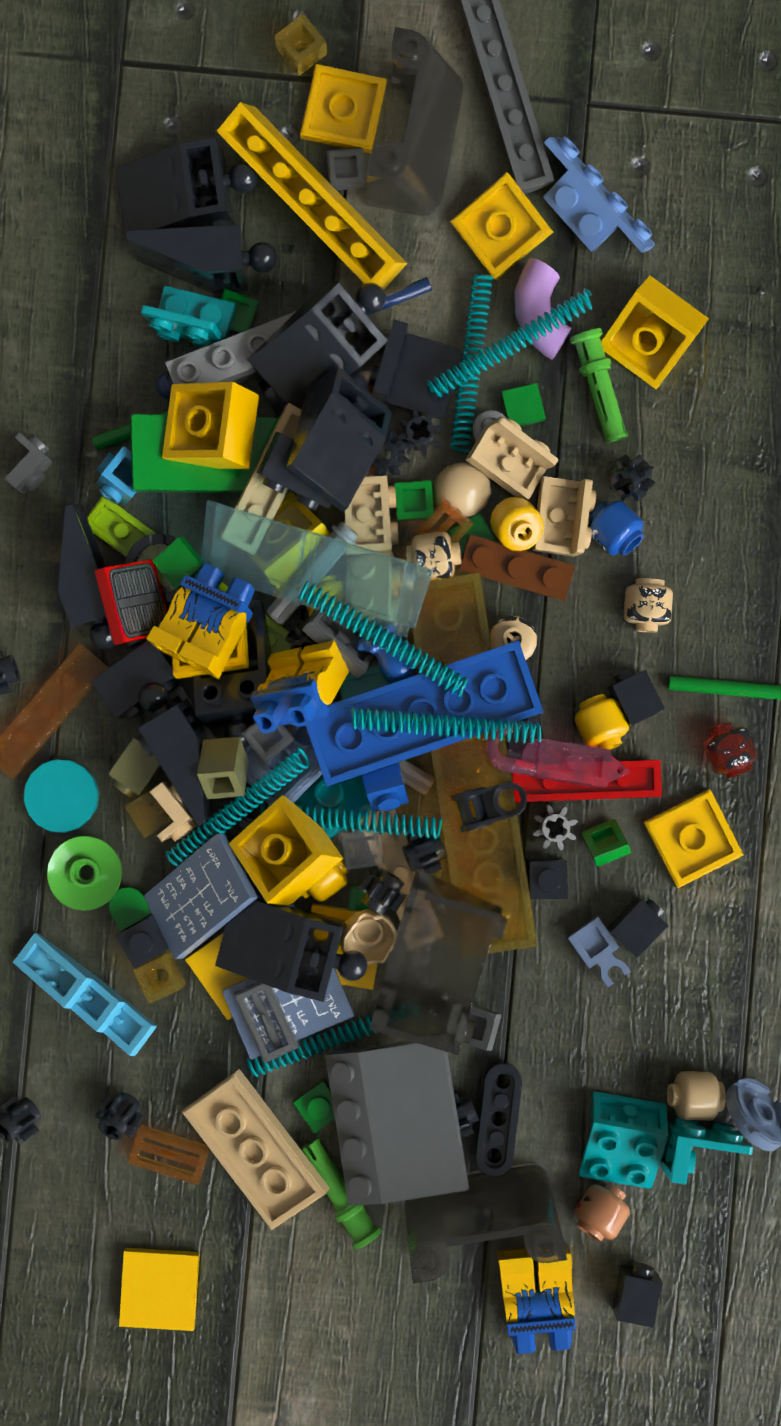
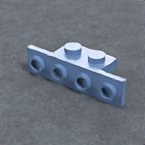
M549 137L544 142L568 171L543 198L591 252L595 251L618 227L641 253L649 251L655 246V243L650 239L652 236L651 230L641 220L637 219L634 221L626 212L628 205L624 199L616 192L610 194L602 185L604 181L603 176L595 167L590 164L586 166L577 155L580 152L571 140L566 137L563 139L560 137Z

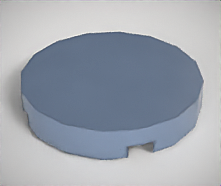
M744 1077L728 1088L726 1102L730 1116L741 1134L753 1145L762 1150L774 1151L781 1146V1102L779 1100L774 1102L768 1095L771 1091L766 1085L756 1079Z

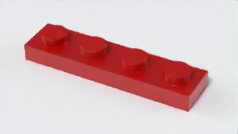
M661 760L511 765L512 782L517 783L524 789L527 802L662 797ZM512 789L513 802H520L518 791Z

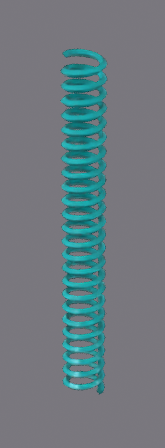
M475 274V277L472 278L474 284L471 285L473 290L470 293L472 298L469 300L471 306L468 307L470 313L467 314L469 320L466 321L468 327L465 329L467 334L464 336L466 342L463 343L465 349L462 350L464 356L461 359L465 365H467L465 358H472V354H468L466 351H484L483 348L469 347L467 344L484 345V341L471 340L468 337L484 338L486 335L478 332L472 333L468 330L485 331L487 329L485 326L471 325L469 323L486 324L488 322L486 319L472 318L470 315L482 317L489 315L485 311H474L471 308H490L487 304H475L472 302L474 300L480 302L491 301L488 297H476L473 295L474 293L490 295L492 293L490 290L474 288L475 286L491 288L493 286L491 283L475 281V279L492 281L494 278L490 275ZM468 376V380H471V381H479V380H480V378L477 377V376H475L474 379H473V378H470V377ZM461 379L462 385L457 387L460 392L456 394L459 399L455 401L458 406L454 408L457 413L453 415L456 421L452 423L455 428L451 430L454 435L450 437L453 442L449 446L455 451L469 453V449H461L453 445L470 446L471 443L454 438L471 439L472 436L470 434H461L456 431L471 432L473 429L471 427L459 426L457 423L473 424L474 421L461 419L457 416L474 417L475 414L462 412L458 409L475 410L476 407L459 402L475 403L477 400L460 395L476 396L478 393L476 391L464 390L461 387L478 388L479 386L474 383H465Z
M584 288V295L577 292V299L571 296L570 302L564 300V307L561 304H557L558 312L556 309L551 308V315L548 312H544V318L538 315V323L531 319V326L525 323V331L521 327L517 329L518 334L515 331H511L512 339L509 335L505 334L506 343L502 339H498L500 348L496 343L492 342L493 351L488 346L485 347L486 354L479 350L480 359L476 354H472L474 363L470 358L466 357L468 368L460 361L461 371L456 365H453L455 375L450 369L446 370L448 378L444 373L440 372L442 383L436 376L433 378L436 387L430 380H427L430 392H435L438 397H442V390L448 394V386L455 390V383L458 386L462 385L461 379L464 382H468L467 374L470 378L474 379V371L481 375L480 367L487 371L486 362L490 367H494L493 359L500 364L499 354L506 360L507 354L505 350L511 356L514 354L512 347L517 352H520L518 342L523 348L527 346L525 339L529 344H533L531 334L538 341L540 339L538 331L542 336L546 337L544 326L548 332H553L550 321L556 329H559L557 318L562 325H566L563 313L571 322L573 318L570 310L575 317L579 318L576 305L583 314L586 313L583 302L589 310H592L588 297L592 293Z
M305 582L299 596L300 601L307 597L306 604L308 605L313 602V609L320 606V613L327 609L326 617L333 614V621L340 617L339 625L346 622V629L351 628L354 624L352 628L353 633L360 629L359 637H363L366 634V641L373 637L372 645H376L380 641L379 649H382L387 644L385 653H389L393 649L392 657H396L400 652L399 661H402L407 656L405 665H409L414 659L411 668L415 669L420 664L418 673H422L427 667L425 677H429L434 671L431 681H435L441 674L438 686L442 685L447 679L444 689H448L454 682L451 694L455 693L461 686L457 696L458 698L462 696L468 680L467 676L460 680L461 673L458 672L454 675V668L449 669L448 672L447 664L440 668L441 660L434 663V656L427 660L428 652L420 656L421 648H418L413 653L415 645L411 644L407 648L408 640L403 641L400 645L402 637L398 636L394 640L395 632H391L387 637L388 628H385L380 633L382 624H378L373 630L376 622L372 620L367 625L368 616H365L359 623L362 611L358 612L353 618L356 611L355 607L346 615L349 604H345L340 610L343 603L342 599L332 608L336 600L335 595L326 603L329 591L325 592L320 598L323 591L322 587H320L312 596L316 583L312 584L306 591L309 582Z
M354 707L350 709L352 712V725L355 730L358 728L359 719L360 728L364 730L368 718V729L370 731L373 730L375 722L376 730L379 732L383 721L384 731L387 732L391 720V731L394 733L399 720L400 733H403L406 723L407 733L410 734L414 722V732L417 735L422 721L423 735H426L428 724H430V734L433 736L437 723V732L440 737L445 722V735L447 737L450 735L453 723V736L457 737L460 724L461 737L464 738L468 724V737L471 739L476 724V738L480 739L483 726L484 739L487 740L491 725V739L494 741L499 725V740H503L506 727L507 741L510 742L514 726V741L517 743L522 726L523 743L526 742L528 728L530 729V743H534L536 728L538 742H541V727L538 722L532 725L529 721L525 726L523 721H520L517 725L515 720L510 724L506 719L502 724L500 719L494 723L492 718L487 722L483 717L479 723L477 717L471 722L469 716L465 718V721L462 716H459L456 721L454 715L448 721L446 714L442 719H440L439 714H436L433 719L431 713L427 715L425 720L423 712L418 718L417 714L413 712L410 718L407 711L402 719L400 711L396 713L394 718L392 710L389 711L387 716L384 709L381 711L380 717L378 710L375 709L371 718L369 708L366 709L364 715L362 708L358 709L357 715Z
M296 748V753L291 752L290 757H285V762L279 761V766L274 765L273 770H268V775L263 774L262 779L258 778L257 784L251 783V788H246L244 796L235 797V801L230 800V805L225 804L224 809H219V814L214 813L213 818L209 817L208 822L203 823V826H198L197 830H192V835L187 834V839L182 838V843L177 842L176 847L172 846L171 851H166L168 861L178 867L185 861L184 857L188 859L191 856L189 853H195V849L198 850L200 845L203 846L205 840L209 841L211 839L210 836L213 837L216 835V832L218 834L226 833L227 829H231L232 825H236L237 821H241L243 816L248 815V812H252L254 808L259 807V804L264 803L265 799H269L270 795H274L275 791H279L281 786H285L287 782L292 781V777H297L298 773L303 772V768L307 769L309 766V760L305 752L300 748ZM298 754H302V756L305 759L306 765H303ZM179 845L184 849L186 854L180 849ZM174 850H176V851L178 852V854L180 855L181 858H179V857L176 855V853L174 852Z
M265 802L261 804V814L265 811ZM308 805L305 807V813L307 815H309ZM314 806L313 809H312V818H311V819L314 820L315 822H316V811H317L316 806ZM321 807L317 824L321 825L323 829L328 826L332 830L336 826L338 830L342 827L345 831L351 828L353 832L357 828L360 832L365 829L368 833L373 829L375 834L380 830L382 834L388 831L391 835L395 831L397 835L403 832L407 836L410 832L412 837L418 834L420 838L425 833L427 838L433 835L436 839L440 835L443 818H439L436 832L435 817L433 816L428 833V817H424L421 831L420 816L418 815L413 832L412 814L409 816L407 830L405 828V814H403L398 831V814H394L391 829V814L388 812L383 830L382 812L379 813L377 828L375 825L376 813L375 811L372 812L371 823L368 828V811L364 812V820L361 827V811H357L355 826H353V810L351 809L346 827L345 808L342 810L340 825L338 824L339 809H335L334 820L331 825V808L329 807L324 825V808Z
M415 997L413 999L414 1008L409 1000L406 1001L407 1010L404 1004L400 1002L401 1015L397 1007L393 1005L394 1017L390 1009L386 1007L387 1020L383 1012L379 1010L380 1022L376 1014L372 1012L373 1025L369 1017L365 1015L367 1030L362 1019L358 1017L359 1030L355 1022L351 1020L353 1035L348 1024L344 1023L346 1037L341 1027L337 1025L339 1040L334 1029L330 1028L332 1042L327 1032L323 1030L325 1045L320 1034L316 1033L318 1047L313 1037L309 1035L311 1050L306 1039L302 1038L304 1052L299 1044L297 1055L292 1050L290 1051V1057L288 1053L283 1055L284 1062L281 1056L276 1058L277 1064L274 1059L269 1061L270 1067L267 1062L264 1063L261 1057L263 1069L258 1059L254 1058L256 1072L250 1059L247 1057L248 1069L256 1077L259 1076V1073L265 1075L267 1070L270 1072L273 1071V1068L279 1070L280 1065L286 1067L287 1061L293 1065L294 1059L298 1062L301 1061V1056L307 1060L308 1054L312 1057L315 1056V1051L321 1055L322 1049L328 1052L329 1046L335 1050L336 1044L342 1047L343 1041L349 1045L350 1038L356 1042L357 1036L363 1040L364 1033L370 1037L371 1031L377 1034L378 1028L384 1032L385 1026L391 1029L392 1023L398 1027L399 1021L405 1024V1017L408 1021L412 1022L413 1016L419 1019L418 1007L421 1005Z

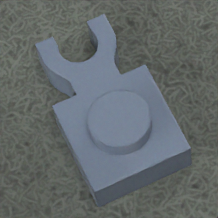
M595 916L566 936L589 969L598 964L600 978L607 987L614 984L608 977V970L612 966H618L624 975L631 972L622 960L613 956L612 953L620 947L598 916Z

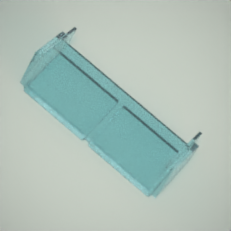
M207 500L201 560L221 570L225 575L223 580L232 582L234 577H238L250 583L257 591L313 608V602L308 605L306 604L307 597L302 601L299 598L305 582L308 581L309 585L306 591L312 584L316 583L312 596L320 587L323 589L320 598L325 592L329 591L326 603L332 596H336L332 608L342 599L343 603L340 610L345 604H349L346 615L354 607L356 611L353 618L358 612L362 611L359 623L365 616H368L367 625L372 620H375L374 628L378 624H382V631L388 628V633L395 632V635L407 637L410 627H416L433 570Z

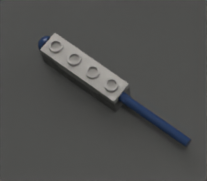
M425 277L385 293L386 301L381 310L432 291L428 278ZM295 312L165 362L171 378H168L165 372L162 373L156 382L157 392L164 399L170 400L172 384L235 382L241 385L261 377L247 359Z

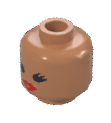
M608 1182L605 1187L595 1184L591 1185L574 1210V1214L579 1220L576 1226L600 1243L603 1239H614L630 1215V1209L623 1201L626 1194Z

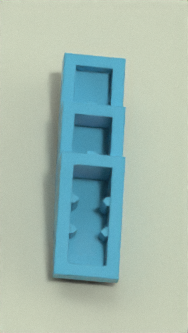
M38 933L33 934L13 961L19 969L63 1008L73 1010L96 1032H103L129 1056H135L157 1027L150 1019L96 975Z

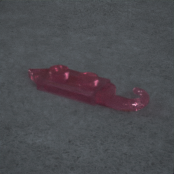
M505 727L504 735H507V728H506V727ZM497 729L496 739L493 741L490 735L486 744L488 758L496 768L505 772L529 775L534 778L604 788L608 786V782L630 773L629 769L610 755V749L541 738V742H538V739H534V743L531 744L529 742L526 744L522 751L521 759L503 756L498 750L499 729Z

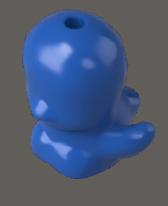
M395 622L382 626L380 633L385 628H388L387 637L391 632H395L394 640L397 638ZM365 634L359 639L357 650L368 651L377 657L379 670L387 681L394 683L414 675L415 669L411 668L414 659L409 665H405L407 656L402 661H399L400 652L396 657H392L393 649L389 653H385L387 644L382 649H379L380 641L376 645H372L373 637L366 641Z

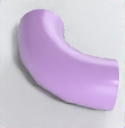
M530 258L525 264L514 291L515 316L524 331V324L527 323L531 326V319L538 323V315L543 318L544 312H548L551 315L550 297L560 279L558 273L553 268L535 258ZM558 318L559 329H556L551 321L552 333L548 332L544 326L546 337L542 336L538 331L540 337L538 341L531 334L533 339L532 345L551 360L554 359L572 329L567 325H562Z

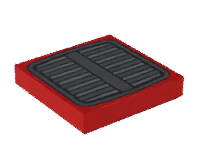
M154 559L94 570L114 645L147 638L153 626L159 627L167 614L156 566L152 562Z

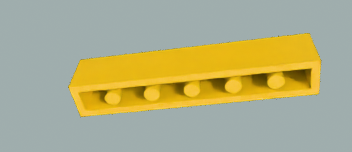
M242 102L236 106L217 132L364 284L376 283L384 290L408 263L256 107Z

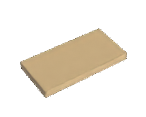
M240 1069L182 1110L184 1116L271 1230L324 1196L330 1189Z

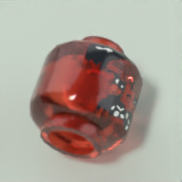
M730 721L710 729L712 736L704 741L703 748L714 773L724 774L726 779L753 769L752 763L757 759L758 753L746 727L738 726L733 728Z

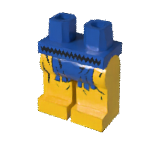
M204 563L194 578L185 575L180 584L182 587L175 594L159 627L153 626L146 639L159 651L219 679L245 628V624L250 621L253 615L248 605L255 589L250 583L234 577L225 593L218 590L225 577L224 573L216 567Z
M335 640L305 646L303 651L300 647L271 653L267 661L271 672L265 683L260 684L257 691H254L250 697L256 709L253 718L260 732H274L277 726L292 724L296 727L306 726L310 724L311 720L327 716L329 712L327 705L332 703L349 672Z
M568 1244L534 1247L538 1287H535L533 1256L530 1247L497 1250L508 1336L512 1337L516 1353L525 1354L536 1351L534 1334L547 1332L549 1334L551 1350L570 1349L572 1330H576L571 1271L572 1257Z

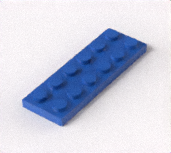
M519 640L447 664V672L449 669L454 668V675L458 672L461 673L460 680L467 676L466 686L462 696L459 698L457 694L461 686L455 693L451 694L454 682L448 689H444L447 679L442 685L438 686L441 674L435 681H431L433 671L429 677H425L424 672L327 705L329 712L326 717L311 720L310 724L306 725L326 787L469 738L468 724L465 737H461L459 724L458 734L455 738L453 736V723L450 735L447 737L445 735V722L440 737L437 732V723L433 736L430 734V724H428L426 735H423L422 721L417 735L414 732V722L410 734L407 733L406 723L403 733H400L399 720L394 733L391 731V720L387 732L384 731L383 721L379 732L376 730L375 722L373 730L370 731L368 729V718L364 730L360 728V719L358 728L355 730L352 725V712L350 711L352 707L355 708L356 715L359 708L363 709V715L366 709L369 708L371 718L375 709L378 710L379 717L384 709L387 716L389 711L392 710L394 718L396 713L400 711L403 719V715L407 711L410 718L413 712L417 714V718L423 712L425 720L427 715L431 713L433 719L436 714H439L440 719L446 714L448 721L454 715L456 721L459 716H462L464 721L469 716L471 722L477 717L480 723V720L484 717L487 722L492 718L494 723L500 719L502 724L506 719L511 724L513 720L517 722L543 713ZM476 724L474 727L473 736H476Z

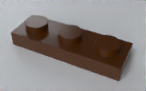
M468 534L461 558L462 564L458 568L460 571L565 601L575 565L524 550L512 551L501 543Z

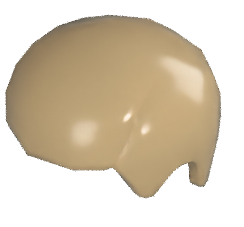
M459 462L451 464L435 476L432 484L433 503L447 517L467 518L474 516L484 509L491 495L490 480L488 476L470 463Z
M372 909L361 910L352 914L343 924L340 946L343 953L349 950L361 952L365 956L368 965L384 963L389 952L396 945L397 931L389 916L381 915Z

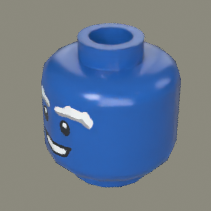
M614 501L610 504L603 502L590 515L592 520L590 524L592 529L591 537L609 555L621 553L625 556L632 552L644 538L642 533L644 523L642 519L623 501Z

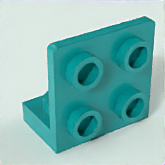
M164 286L159 308L142 305L141 314L149 322V326L158 332V337L172 342H179V338L192 340V345L203 348L229 338L230 325L234 320L237 306L233 302Z
M593 1091L590 1101L591 1129L579 1167V1175L585 1178L648 1189L652 1188L669 1136L666 1104Z
M676 1116L675 1121L667 1120L669 1136L659 1166L672 1183L687 1184L688 1173L694 1172L696 1164V1152L691 1150L692 1146L752 1155L753 1146L741 1133L735 1130V1126L732 1124L713 1122L712 1127L698 1125V1120H682Z

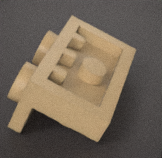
M387 476L365 477L348 509L345 510V524L358 534L355 540L356 546L350 545L347 549V554L392 551V545L399 544L397 522H390L389 508H396L395 485L388 486Z

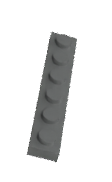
M459 0L512 178L524 194L553 186L554 178L500 1Z

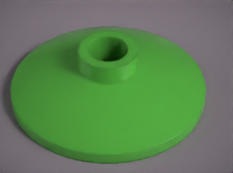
M79 836L65 841L54 851L48 864L47 878L52 893L62 904L75 910H93L109 902L118 891L122 879V866L117 853L108 843L96 837ZM88 865L93 869L91 879H85L81 875L83 866Z

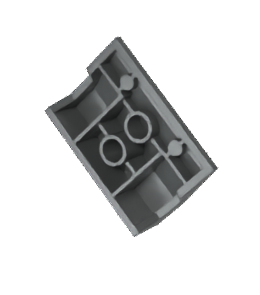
M445 1037L404 1040L377 1047L355 1048L353 1045H345L325 1055L348 1205L386 1204L469 1189Z

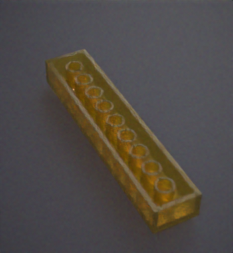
M480 573L405 584L412 637L415 645L414 650L416 651L418 648H421L420 656L428 652L427 660L434 656V663L441 660V666L492 649ZM497 728L494 741L491 739V731H489L487 740L484 739V733H482L480 739L473 736L471 739L468 738L430 751L440 817L443 818L442 833L447 854V866L462 957L537 946L518 816L499 820L478 829L461 832L462 820L457 802L451 799V795L482 786L488 787L502 782H512L505 732L502 741L499 740V728ZM506 788L499 794L498 803L502 808L507 810L516 808L514 790L512 788ZM469 801L472 816L475 818L476 814L473 803Z

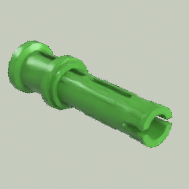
M596 328L579 333L569 340L571 345H575L581 364V367L578 369L579 373L583 378L587 377L606 444L626 438L628 433H626L618 401L608 373L612 363L610 358H606L600 339L603 333L601 328Z
M317 1137L311 1141V1144L307 1143L301 1150L330 1187L326 1194L336 1208L334 1212L336 1215L335 1219L338 1223H343L353 1239L352 1246L354 1250H358L376 1239L383 1231L380 1226L374 1225L364 1209L365 1205H348L345 1180L320 1142V1138Z

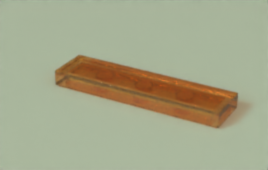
M78 644L1 734L0 769L11 779L17 777L94 687L90 681L110 668L83 644Z

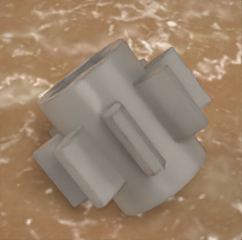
M546 805L545 810L547 814L545 816H533L540 823L539 829L531 833L533 836L542 835L545 838L542 842L543 848L546 849L552 841L556 843L559 850H563V840L566 838L576 839L575 835L570 833V826L575 825L578 821L576 819L567 820L564 817L567 813V807L563 806L558 814H556L550 805ZM557 818H560L559 826L563 828V832L561 834L554 833L552 837H549L550 830L545 827L547 821L555 822Z

